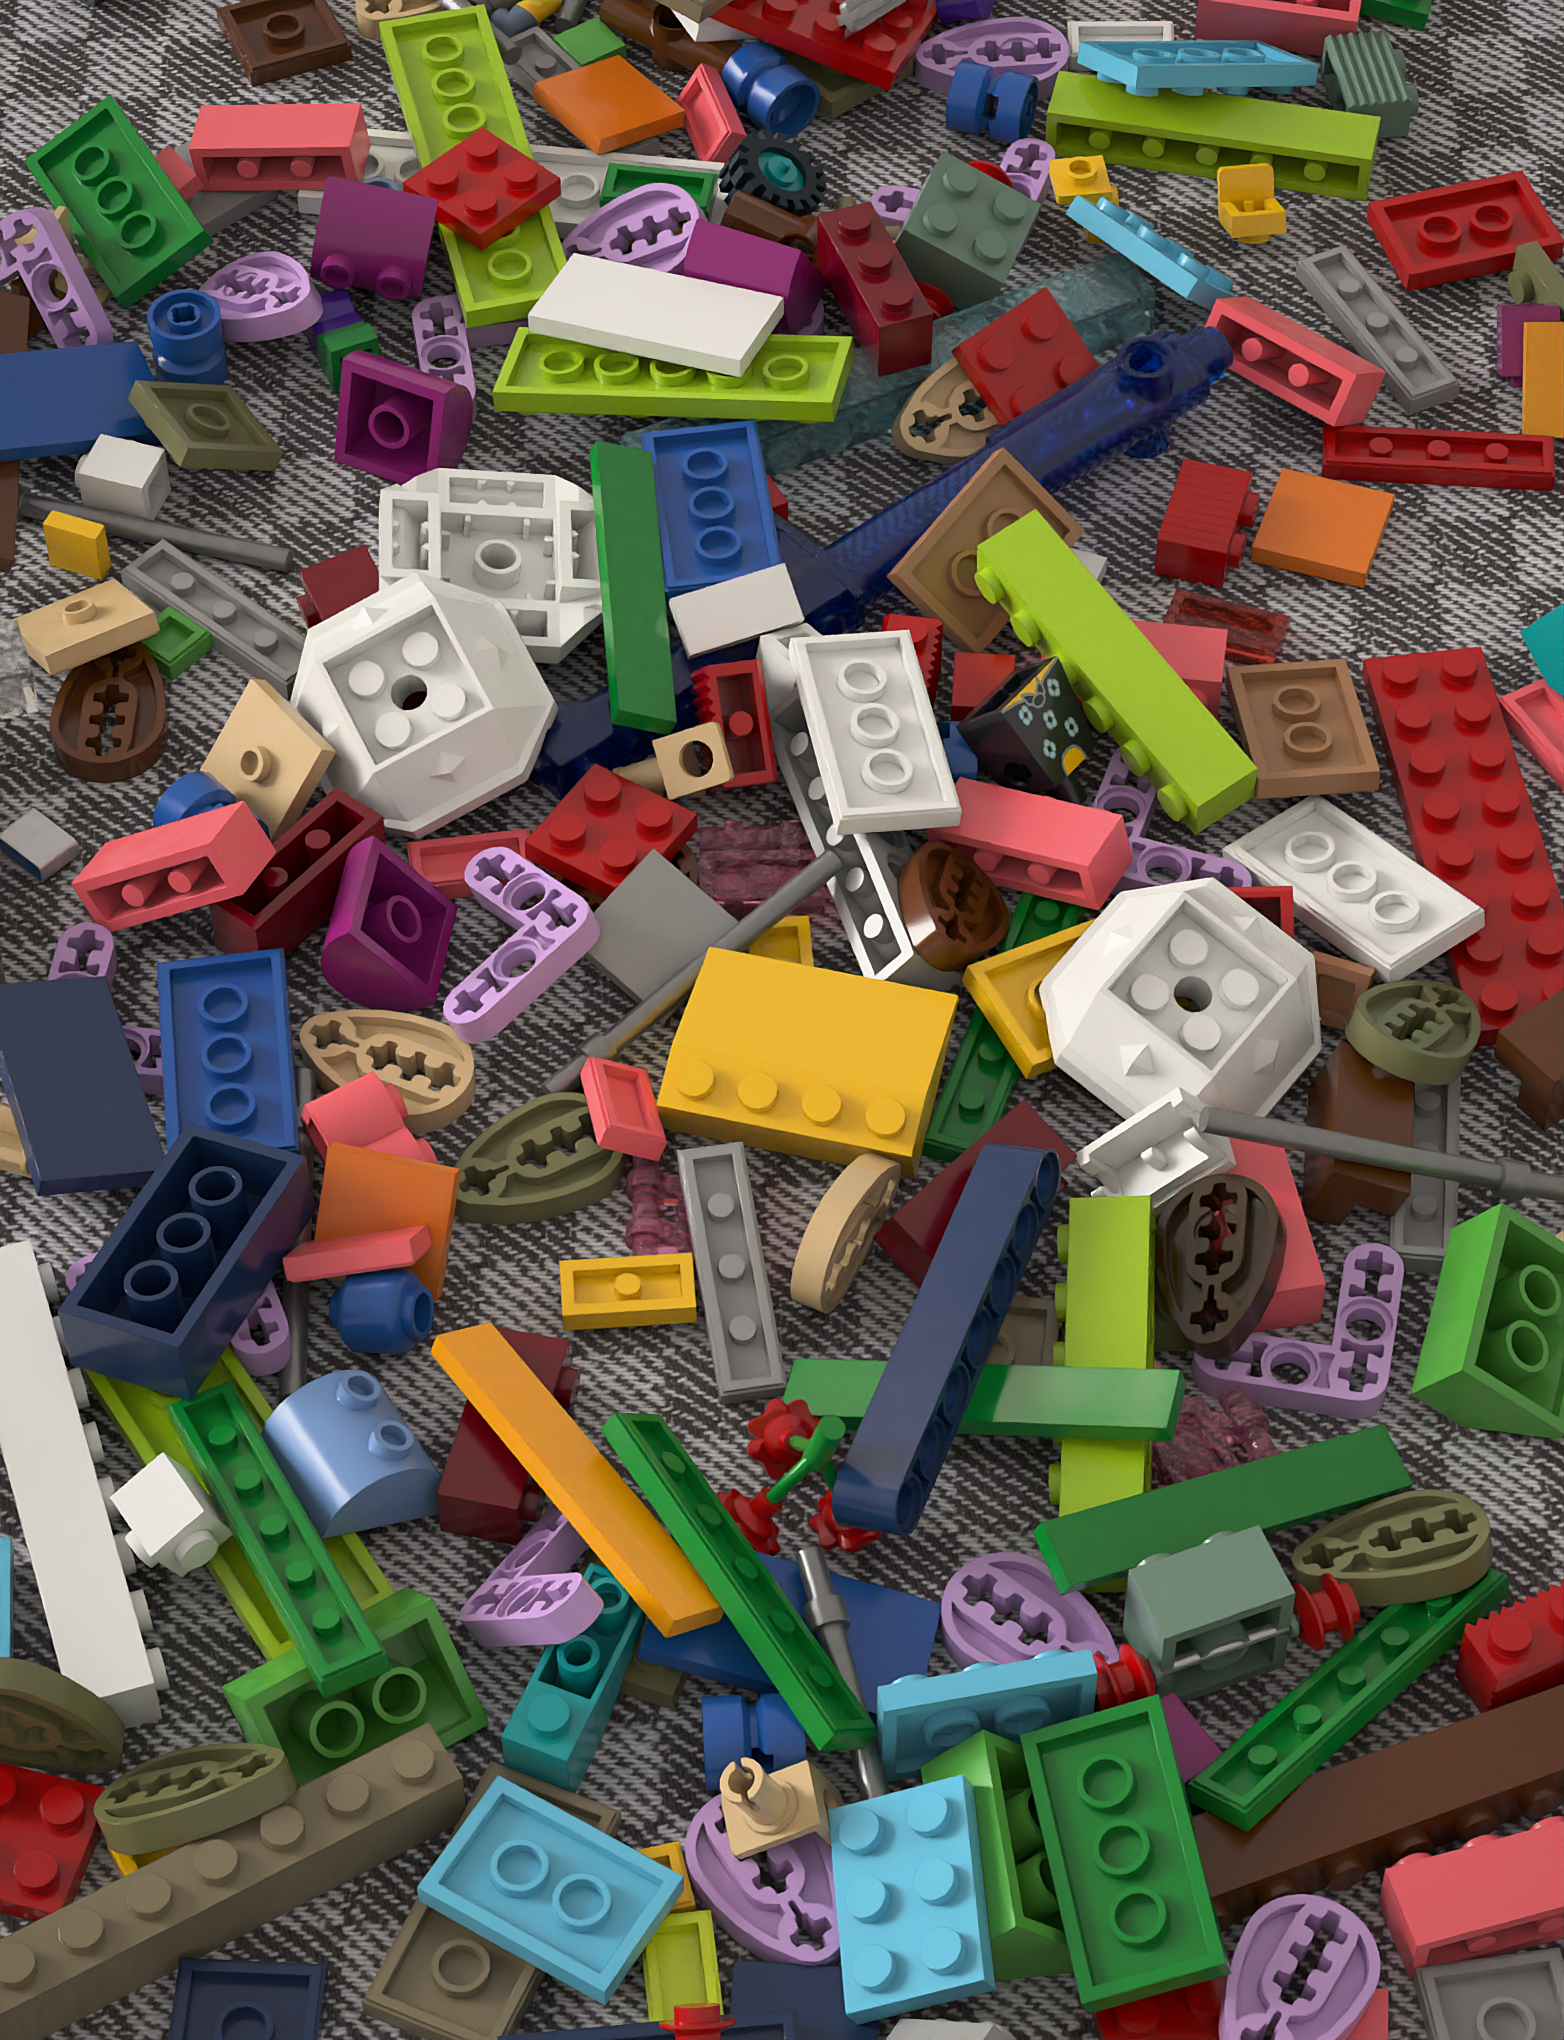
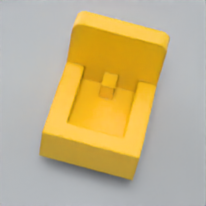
M1103 155L1077 156L1054 159L1049 162V175L1057 204H1072L1075 197L1079 195L1095 204L1103 196L1119 206L1116 185H1110ZM1083 227L1087 244L1104 242Z
M1269 163L1226 166L1218 169V221L1231 238H1237V241L1240 243L1259 244L1269 241L1270 235L1287 233L1286 211L1274 198V169Z

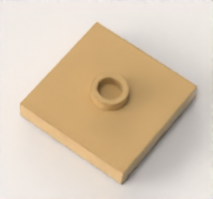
M111 579L7 621L12 640L53 676L148 638L160 631L155 612L116 579Z
M251 678L199 771L209 772L236 797L237 803L245 801L249 809L269 827V840L271 843H274L297 822L337 751L266 680Z

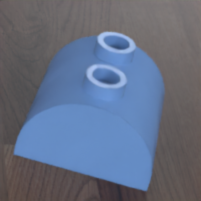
M342 1370L309 1382L286 1398L274 1410L262 1429V1438L322 1539L437 1515L439 1513L437 1491L442 1476L380 1382L369 1372L363 1370Z

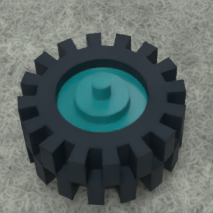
M761 130L758 135L753 131L745 139H742L723 165L724 167L719 174V178L723 180L720 182L719 188L721 193H729L724 199L727 206H729L733 195L740 189L793 215L801 217L811 215L825 195L823 192L826 189V181L820 179L824 174L821 166L811 165L815 160V156L810 151L804 155L799 151V148L802 146L800 142L794 139L791 144L786 143V134L777 131L772 138L769 130Z

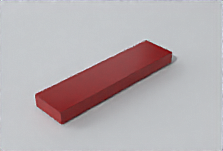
M1323 424L1321 477L1333 480L1553 491L1555 481L1554 436L1355 425L1333 427L1330 424Z

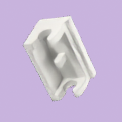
M1177 1087L1076 1154L1080 1168L1091 1177H1096L1103 1184V1186L1091 1192L1092 1197L1150 1195L1154 1216L1156 1217L1162 1213L1168 1202L1190 1183L1207 1176L1224 1174L1237 1165L1229 1138L1200 1132V1114L1202 1109L1209 1105L1184 1089Z

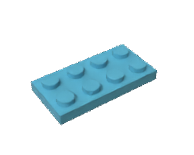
M1260 40L1080 41L1077 59L1078 64L1097 71L1098 80L1109 83L1126 84V92L1139 96H1157L1159 88H1171V91L1178 94L1200 96L1204 94V88L1217 87V91L1232 95H1247L1249 87H1261V90L1274 94H1292L1294 86H1316L1319 64Z

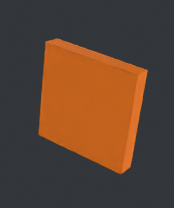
M620 55L534 83L532 99L598 156L683 127L685 110Z
M1282 468L1253 542L1250 561L1364 588L1393 510L1395 494Z
M334 1142L327 1149L314 1241L428 1224L432 1247L412 1266L398 1268L413 1271L422 1281L423 1286H426L431 1291L433 1301H437L443 1292L461 1169ZM347 1275L329 1278L344 1281Z

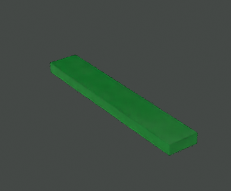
M597 440L590 452V466L611 722L616 725L669 735L677 723L652 452Z
M1022 892L997 955L1079 925L1086 907ZM976 1005L931 1116L924 1139L923 1156L949 1163L956 1160L1005 1116L1021 1076V1070L978 1005Z
M795 1358L783 1401L788 1406L794 1399H803L807 1403L812 1416L821 1420L826 1415H834L843 1421L846 1430H858L888 1361ZM985 1364L956 1434L1173 1442L1186 1382L1181 1370Z
M230 1380L195 1394L191 1401L182 1399L166 1406L173 1429L323 1698L326 1699L391 1671L387 1652Z
M614 1412L600 1430L819 1751L865 1749L879 1733L876 1725L660 1414Z
M1381 1424L1041 1522L1032 1533L1062 1596L1128 1576L1129 1569L1137 1567L1143 1560L1159 1553L1173 1555L1201 1545L1206 1539L1222 1531L1231 1530L1239 1532L1259 1525L1264 1535L1404 1493L1413 1483L1385 1425Z
M1489 1567L1484 1576L1475 1584L1455 1594L1415 1603L1388 1605L1353 1636L1352 1640L1344 1644L1188 1783L1190 1802L1248 1832L1463 1637L1466 1623L1476 1625L1478 1618L1483 1619L1509 1595V1576Z

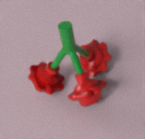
M773 1398L769 1401L764 1413L751 1419L747 1425L748 1432L755 1437L747 1446V1454L762 1463L766 1475L770 1478L779 1479L785 1472L787 1474L772 1489L763 1488L754 1498L743 1496L736 1489H730L727 1493L719 1491L716 1494L753 1549L771 1556H776L781 1551L777 1541L779 1528L773 1522V1517L783 1508L781 1500L810 1471L822 1472L828 1486L826 1497L821 1498L817 1504L819 1513L814 1514L809 1519L810 1529L818 1534L819 1544L823 1550H831L838 1546L845 1553H854L880 1538L883 1534L881 1532L839 1526L833 1516L832 1496L838 1472L832 1457L845 1434L846 1428L843 1421L834 1415H826L821 1420L812 1416L807 1403L803 1399H794L788 1406L782 1399Z

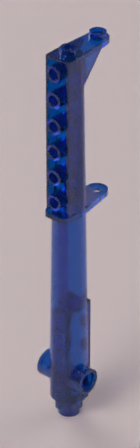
M1197 326L1182 336L1176 333L1165 332L1161 329L1151 336H1140L1126 341L1119 348L1115 358L986 436V445L823 549L773 512L781 560L786 565L804 617L802 624L808 623L822 636L839 635L847 629L855 631L865 625V606L896 588L886 576L995 451L1003 447L1050 495H1053L1121 453L1138 459L1153 458L1162 454L1170 445L1172 422L1208 400L1210 385L1223 378L1224 370L1232 365L1233 352L1226 337L1215 327L1208 326L1202 329ZM760 637L692 659L687 658L681 638L670 645L677 723L669 735L693 728L700 721L694 716L698 708L692 704L696 695L690 691L695 685L688 679L691 674L708 665L756 659ZM609 685L582 702L555 701L559 710L551 728L547 729L529 780L536 786L543 784L561 801L595 763L613 771L614 768L640 762L654 750L653 740L668 735L612 724Z

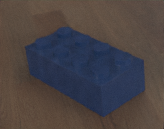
M188 1123L58 1310L71 1365L191 1401L283 1262L282 1258L289 1253L316 1212L306 1156Z

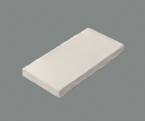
M573 253L529 312L528 327L529 332L741 377L784 315V297Z
M898 630L790 638L788 655L836 834L846 835L959 826L962 813L910 631Z
M1320 795L1308 796L1222 849L1223 858L1240 863L1249 871L1253 887L1293 886L1294 917L1357 963L1376 968L1375 976L1385 983L1400 981L1485 927V913L1482 908Z

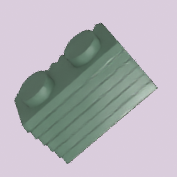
M1383 28L1377 33L1373 30L1367 34L1360 31L1357 35L1350 32L1346 36L1340 33L1336 37L1329 34L1324 39L1321 80H1323L1324 87H1326V94L1328 93V100H1330L1333 110L1381 117L1378 139L1408 136L1410 117L1417 116L1419 101L1415 84L1405 83L1406 63L1403 50L1393 49L1388 33Z

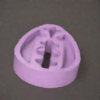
M1006 17L983 20L950 29L921 43L915 53V78L923 87L948 96L955 71L961 61L966 60L994 67L996 75L999 77L1006 70L1038 77V101L1052 96L1058 72H1068L1069 45L1064 35L1058 29L1038 19ZM996 97L995 104L999 103L1000 97Z
M652 183L623 194L596 210L580 223L561 245L567 261L573 253L684 276L687 248L697 218L705 221L708 220L698 204L682 188L668 183ZM687 220L688 222L683 224V233L675 236L673 232L679 231V222ZM660 228L662 232L657 234L658 242L649 245L648 241L653 237L652 231ZM636 239L637 241L632 244V252L625 255L623 252L628 250V241Z
M275 251L254 253L228 264L212 275L198 290L206 292L216 299L222 315L223 340L230 342L265 341L298 334L315 324L323 313L321 297L303 266L292 257Z
M998 1552L983 1555L962 1566L952 1576L944 1590L941 1603V1637L949 1656L962 1670L980 1662H994L1001 1665L1030 1660L1042 1652L1054 1649H1062L1068 1652L1091 1649L1092 1655L1098 1653L1108 1664L1119 1661V1653L1112 1635L1095 1608L1079 1591L1061 1596L1047 1564L1035 1557L1014 1552ZM985 1592L992 1594V1605L985 1601L978 1602L974 1607L967 1604L968 1593L975 1597H980ZM1013 1609L1020 1611L1019 1624L1011 1620L1006 1621L1002 1626L995 1624V1611L1004 1615L1010 1613ZM1023 1630L1030 1633L1031 1636L1036 1635L1040 1630L1047 1632V1644L1040 1640L1033 1641L1029 1646L1022 1643Z
M722 1793L708 1801L694 1816L685 1840V1863L691 1889L704 1909L711 1910L712 1919L738 1944L765 1962L838 1966L841 1961L830 1845L816 1832H812L767 1849L768 1871L775 1881L785 1878V1892L777 1894L770 1886L761 1889L760 1869L757 1863L751 1858L741 1861L742 1859H738L730 1851L728 1835L723 1830V1821L725 1819L721 1803ZM797 1923L802 1930H807L812 1937L823 1935V1949L815 1951L808 1943L798 1946Z
M1288 1895L1263 1905L1246 1924L1230 1962L1232 1974L1226 1975L1220 1998L1219 2039L1263 2040L1268 2030L1273 2029L1274 2032L1271 2040H1345L1366 2012L1380 1977L1379 1951L1366 1925L1353 1912L1341 1904L1315 1895ZM1321 1928L1330 1931L1334 1935L1333 1939L1323 1949L1317 1969H1314L1309 1974L1301 1997L1297 1998L1293 2005L1284 2003L1279 1999L1281 1992H1284L1289 1986L1298 1962L1302 1961L1308 1952L1313 1936L1317 1935Z

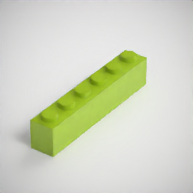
M1059 71L1047 110L1045 141L1053 147L1055 156L1073 158L1077 156L1103 155L1104 162L1108 164L1217 179V171L1220 167L1269 163L1274 169V188L1367 201L1376 159L1381 117L1205 91L1203 95L1190 96L1171 91V88H1159L1157 96H1139L1126 92V84L1109 83L1098 80L1097 76Z
M1036 509L977 546V572L974 578L983 596L992 604L999 602L1011 616L1010 621L1015 633L1026 646L1031 647L1035 645L1046 659L1054 656L1059 658L1073 691L1083 702V709L1090 723L1100 733L1109 732L1119 744L1120 754L1130 771L1137 777L1145 775L1157 789L1158 800L1171 819L1174 821L1182 819L1194 835H1197L1254 797L1258 769Z
M1150 1195L1070 1198L1069 1224H1059L1057 1229L1059 1263L1068 1264L1067 1282L1056 1283L1055 1287L1057 1322L1066 1323L1065 1342H1054L1053 1366L1154 1369L1156 1312L1155 1232L1157 1225ZM1052 1437L1053 1443H1062L1061 1463H1050L1049 1497L1051 1505H1059V1517L1152 1490L1153 1441ZM1128 1576L1079 1590V1592H1126Z

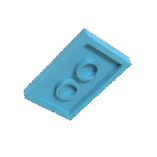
M1077 195L1065 213L1181 296L1212 311L1216 299L1237 297L1230 292L1235 283L1233 280L1209 265L1204 266L1193 258L1194 254L1169 237L1164 238L1153 230L1154 226L1128 209L1125 211L1103 196L1095 204Z
M1062 1649L1048 1650L1030 1660L1001 1665L994 1662H980L965 1668L962 1672L934 1677L920 1674L907 1675L889 1685L878 1686L876 1729L879 1733L876 1735V1743L887 1782L922 1776L920 1766L981 1730H986L1022 1745L1020 1734L1094 1713L1098 1673L1091 1649L1068 1652Z
M962 1774L828 1810L846 2015L859 2025L995 1991L974 1786Z
M498 1775L420 1882L417 1891L418 1899L421 1903L597 2002L606 2005L683 1893L684 1876Z

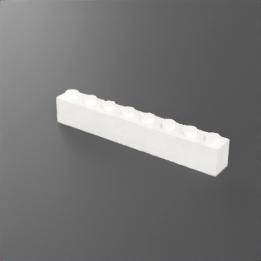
M26 1240L0 1247V1447L60 1672L62 1675L92 1691L108 1704L123 1722L125 1729L162 1719L157 1691L170 1688L159 1647L145 1650L141 1633L153 1630L143 1589L129 1592L125 1575L137 1572L131 1547L125 1539L127 1532L117 1535L112 1533L109 1519L119 1517L121 1513L110 1499L115 1493L111 1476L97 1479L93 1464L105 1461L95 1421L86 1424L81 1422L78 1410L90 1407L80 1367L71 1370L66 1369L63 1356L69 1354L59 1316L52 1317L49 1309V1303L60 1301L50 1262L37 1265L31 1241Z

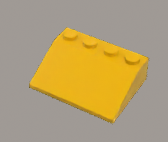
M709 946L674 1037L656 1104L664 1128L732 1143L743 1141V1145L845 1166L850 1165L859 1156L872 1152L900 1163L902 1166L901 1177L916 1180L924 1148V1139L933 1111L959 997L955 994Z

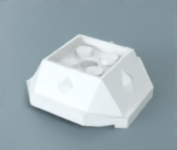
M436 468L414 477L402 486L394 484L380 490L379 591L416 571L501 600L533 661L538 663L558 664L603 622L593 496L578 485L556 475Z
M416 571L308 629L289 703L337 751L320 780L326 795L337 787L383 816L385 833L420 839L526 782L540 753L547 729L551 728L559 710L501 600ZM418 691L427 692L426 699L421 706L413 710H402L403 702L410 694Z
M1214 877L1119 892L1047 974L1039 988L1043 1011L1046 1013L1048 1035L1055 1065L1125 1120H1128L1177 1087L1184 1089L1211 1107L1267 1118L1316 1060L1322 1050L1314 955ZM1182 996L1192 999L1198 1004L1201 1011L1189 1012L1182 1009L1177 1004L1175 997Z

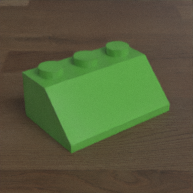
M1500 1203L1452 1228L1410 1395L1462 1427L1552 1439L1564 1437V1242L1504 1203Z
M405 1587L364 1609L363 1613L388 1654L391 1671L326 1699L323 1698L296 1647L222 1686L221 1688L246 1742L282 1749L298 1783L297 1788L427 1722L430 1723L444 1748L489 1725L486 1714L432 1598Z
M981 1730L920 1767L923 1785L963 1774L974 1786L994 1978L1003 1981L1074 1973L1022 1745L986 1730Z

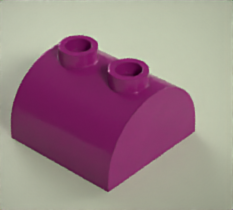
M328 176L315 234L310 278L322 280L326 285L336 289L352 286L376 291L382 297L396 301L409 298L420 301L427 276L439 199Z
M697 218L687 248L684 276L784 297V315L771 334H779L781 328L794 332L801 330L815 312L826 286L824 277L806 255L799 249Z
M355 350L349 353L342 361L334 461L402 485L414 477L436 468L457 469L466 449L472 425L473 402L469 389L464 385L362 350Z
M373 835L362 840L350 850L345 861L321 954L320 964L324 978L329 985L347 999L375 1010L409 1012L434 1004L458 906L376 836Z

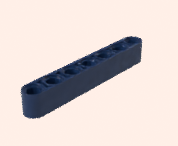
M988 1142L980 1151L837 1476L832 1496V1512L835 1522L839 1526L900 1536L910 1535L917 1526L1056 1199L1060 1186L1061 1166L1059 1156L1055 1150Z

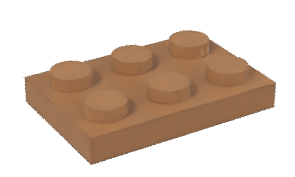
M1003 447L995 451L886 577L927 618L938 619L943 624V634L961 652L982 653L1007 624L1011 616L999 602L995 604L990 603L976 584L974 575L977 572V546L1034 509L1042 515L1069 548L1080 538L1085 529Z
M1346 659L1227 667L1225 686L1243 751L1258 768L1255 786L1257 799H1286L1293 796L1335 793L1350 794L1353 792L1379 790L1380 768Z

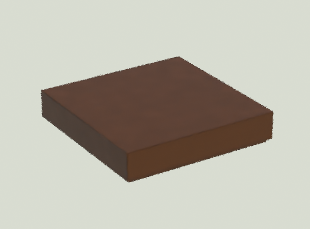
M246 0L216 9L218 24L252 87L352 60L351 44L326 0Z

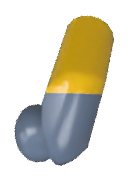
M523 0L513 6L510 11L505 8L497 9L491 15L490 21L507 37L511 38L539 25L543 20L559 12L562 7V0Z

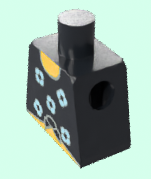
M1057 656L1012 671L956 726L962 738L998 785L1031 794L1044 792L1045 796L1081 805L1088 798L1073 770L1094 750L1095 740Z

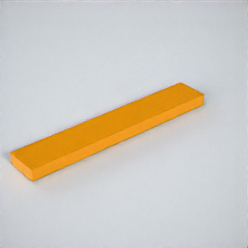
M488 1322L437 1335L430 1354L663 1636L669 1638L720 1622L724 1610L683 1550L494 1325Z

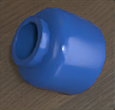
M391 1268L347 1275L341 1288L335 1290L332 1294L329 1316L332 1326L338 1329L342 1341L351 1351L404 1355L413 1350L418 1345L420 1339L428 1336L434 1320V1301L431 1291L426 1286H423L422 1281L413 1271Z

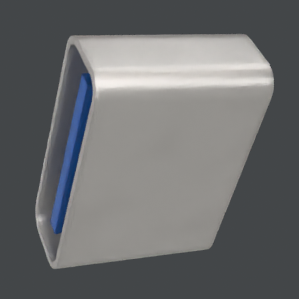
M35 808L30 809L0 832V851L41 883L80 855L77 841Z

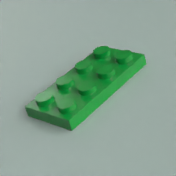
M111 95L24 160L55 209L58 206H64L69 209L73 236L114 297L125 309L133 305L214 242L123 109Z
M1159 1694L1020 1734L1081 2004L1087 2014L1232 1974L1165 1706Z

